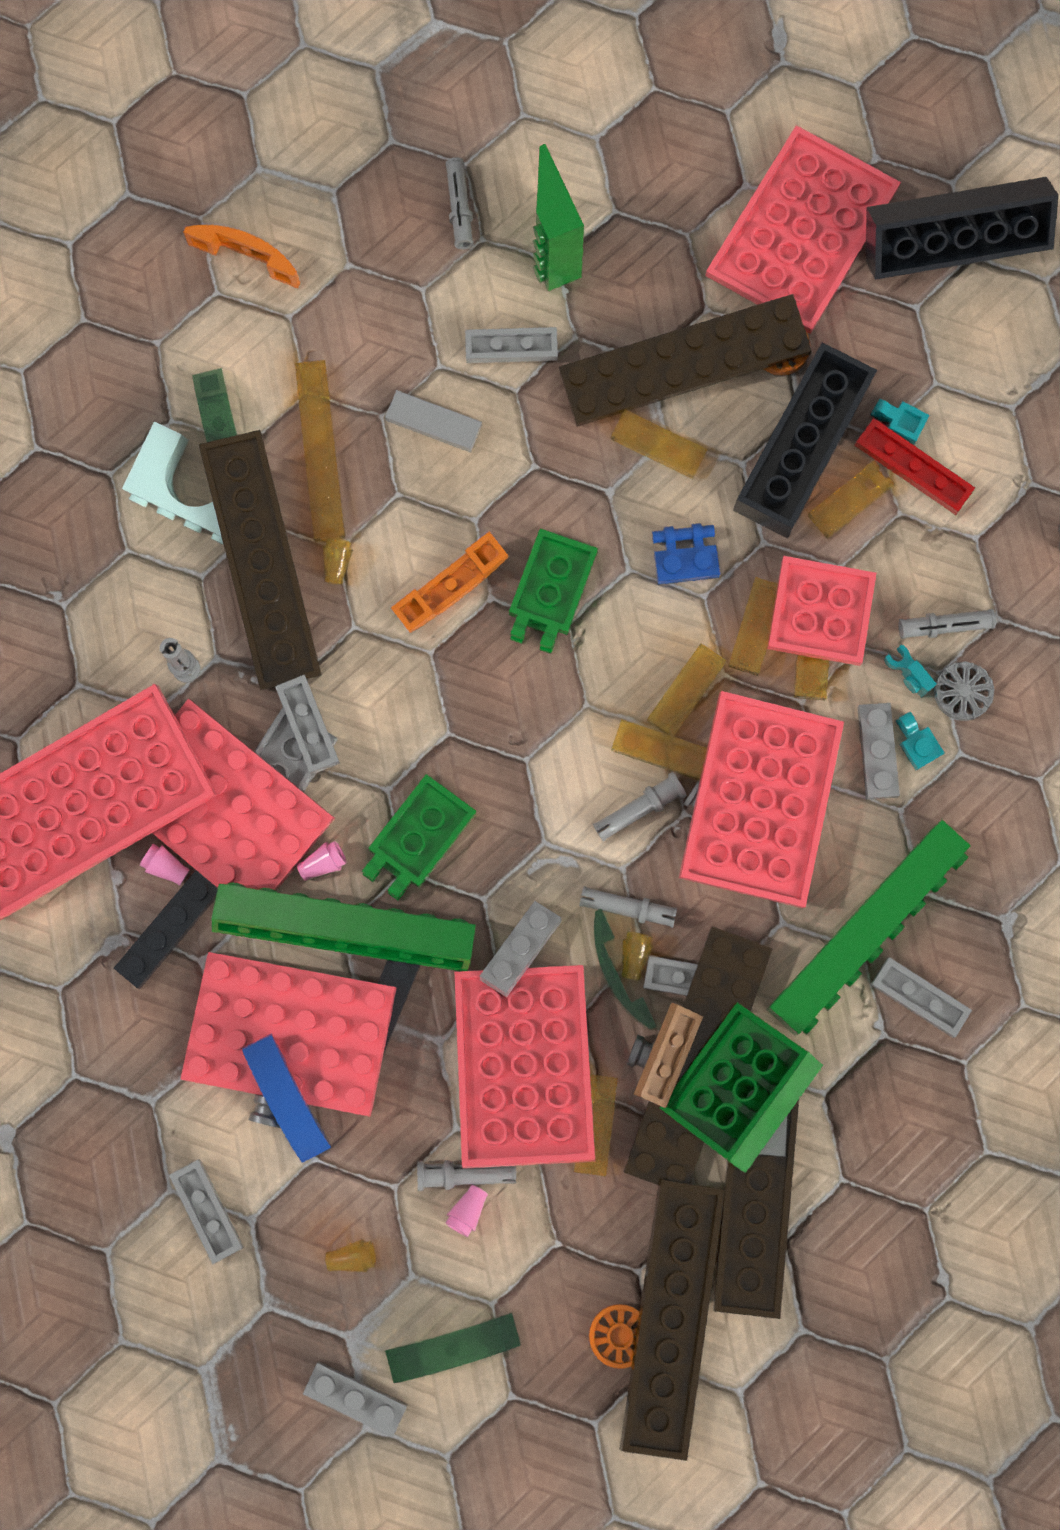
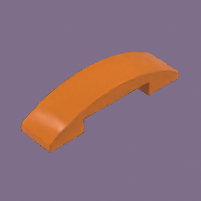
M193 225L185 227L183 231L188 245L215 256L220 246L226 247L266 263L270 278L297 289L300 285L297 271L289 260L272 245L250 233L219 225Z
M490 531L468 547L462 557L418 591L414 589L391 607L410 633L425 625L462 599L509 557Z

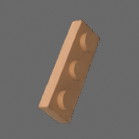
M671 1003L634 1095L658 1106L667 1107L703 1016L678 1004Z

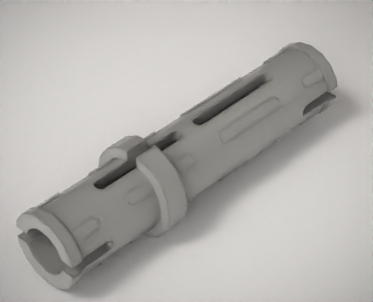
M451 158L445 162L451 203L449 220L454 229L455 247L457 249H468L473 247L474 241L471 230L473 213L469 210L464 171L465 164L461 158Z
M993 609L939 616L929 613L926 614V617L899 619L898 629L902 639L926 635L929 638H936L938 634L995 629L996 616Z
M583 887L581 896L594 898V900L582 897L580 899V907H588L639 919V923L649 921L670 926L671 928L674 926L675 918L666 917L663 914L676 917L677 907L673 908L651 903L648 898H643L642 901Z

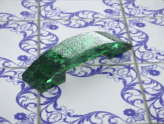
M222 368L192 375L206 441L210 442L238 435Z
M602 909L595 911L593 939L596 958L602 976L610 992L624 1011L637 1023L650 1031L657 1026L644 998L641 997L633 1002L630 1001L604 946L614 941L615 936Z
M511 1312L425 1340L385 1350L393 1383L395 1384L475 1362L519 1347L521 1342L513 1313Z

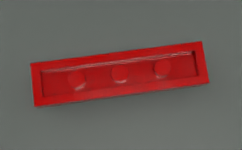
M875 418L872 419L854 445L954 515H957L975 490L973 485Z

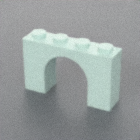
M154 422L122 489L131 494L129 500L143 507H146L149 502L158 507L156 513L171 520H174L176 515L186 520L184 523L185 527L201 533L202 529L213 533L211 539L223 544L213 501L199 507L187 506L178 499L174 491V472L189 440L182 434Z

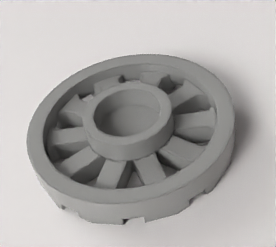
M966 661L953 663L945 668L936 679L937 685L934 687L936 703L941 711L950 718L960 721L976 719L984 714L993 702L995 691L993 680L985 669L974 663ZM957 668L963 669L962 678L957 672ZM970 669L976 672L971 680H969ZM947 673L950 674L955 682L946 679L945 675ZM980 678H983L986 682L984 684L975 685V683ZM944 685L950 688V690L942 691L940 686ZM987 690L988 696L986 697L978 692ZM951 697L952 700L949 704L943 702V698ZM975 700L983 703L984 707L979 708ZM956 704H960L959 713L953 712V707ZM967 704L973 711L972 714H968L966 712Z

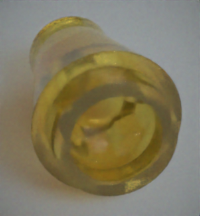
M334 538L326 539V545H323L325 583L343 585V578L353 553L350 541Z
M627 931L626 939H622L621 977L640 980L641 973L654 946L651 944L652 936Z
M360 1239L336 1250L326 1252V1267L329 1272H368L369 1268H375L376 1252L372 1241L365 1242L364 1239Z

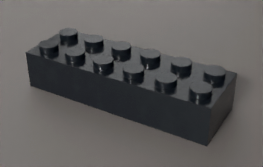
M1046 176L866 207V262L874 279L877 280L1054 249L1059 194Z
M822 342L741 490L733 511L788 539L869 389L877 369Z

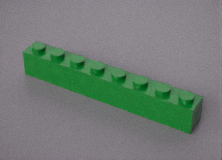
M943 820L935 824L770 1004L767 1010L793 1035H799L801 1032L807 1035L819 1022L815 1016L823 1008L829 1011L841 998L837 992L845 984L848 987L852 986L862 975L858 969L867 960L871 964L883 952L880 945L886 938L889 937L893 940L904 929L905 926L901 922L907 915L910 914L914 917L925 906L926 902L923 898L931 890L935 894L946 883L947 879L944 875L952 867L956 871L967 860L969 856L965 852L971 845Z
M219 883L211 918L212 932L455 971H468L476 927L475 924H469L463 919L444 920L426 913L413 915L396 908L382 910L373 908L365 903L351 905L341 903L333 898L313 899L302 893L282 894L271 888H261L259 890L246 888L239 883H228L227 885Z

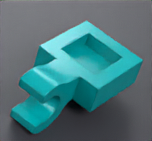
M882 399L878 400L870 416L879 421L889 422V429L913 445L919 438L930 416L904 401L896 408Z
M901 644L897 651L901 654L902 660L895 661L888 654L884 658L885 664L893 670L903 671V682L913 694L918 693L922 698L937 683L918 660L914 661L909 650Z
M911 712L896 720L898 727L907 738L899 745L915 770L945 754L929 727L921 731L919 730L918 723Z

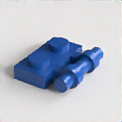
M701 523L691 524V527L674 529L673 526L664 527V530L652 531L653 544L665 543L666 548L665 551H656L654 553L658 585L720 577L716 545L704 546L703 538L715 537L714 525L702 526ZM692 540L693 547L676 549L675 541Z

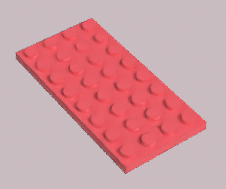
M151 685L0 773V920L217 796L158 685Z

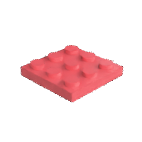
M783 556L767 649L861 666L877 573Z

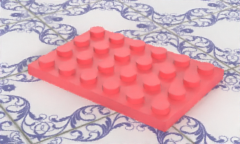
M796 125L706 270L705 276L757 305L793 294L805 331L811 334L866 243V207L890 203L901 182Z
M721 691L718 696L679 878L805 908L844 722Z
M188 699L175 714V717L217 796L159 828L152 834L217 888L219 883L226 885L228 883H239L246 888L257 890L271 888L277 891L333 822L335 817L196 703Z
M208 952L180 1079L263 1096L246 1061L242 1048L272 1034L286 1060V1065L308 1105L371 1117L397 988Z
M583 965L528 968L507 997L480 981V975L483 970L455 972L462 1168L594 1162L595 1149Z

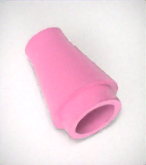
M336 841L330 844L325 842L304 861L298 863L297 869L301 877L307 881L314 877L339 871L341 866L345 865L347 861Z
M152 844L140 863V866L146 869L145 873L174 882L179 886L190 871L162 845L158 847Z
M471 1185L463 1197L447 1213L449 1218L445 1224L456 1232L468 1237L471 1231L476 1230L488 1194L482 1189Z

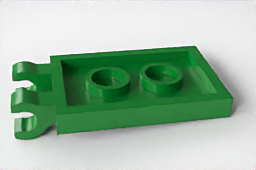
M539 529L509 609V616L516 618L510 633V640L522 644L527 627L544 632L539 650L549 654L552 653L558 632L568 635L596 559L598 548Z
M426 774L368 847V851L374 854V857L362 870L363 876L374 882L382 869L385 868L397 877L387 891L390 896L399 901L411 883L420 888L477 814V811Z

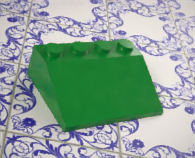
M543 144L539 147L536 225L533 226L536 237L533 240L536 250L533 256L536 265L533 266L539 283L544 282L548 291H551L582 278L584 224L546 144Z
M737 1002L674 1087L667 1107H660V1109L730 1163L746 1173L823 1067V1064L807 1050Z

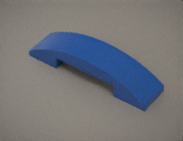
M269 1034L242 1048L246 1061L269 1108L300 1161L303 1163L330 1149L331 1145L286 1065V1060L273 1035Z

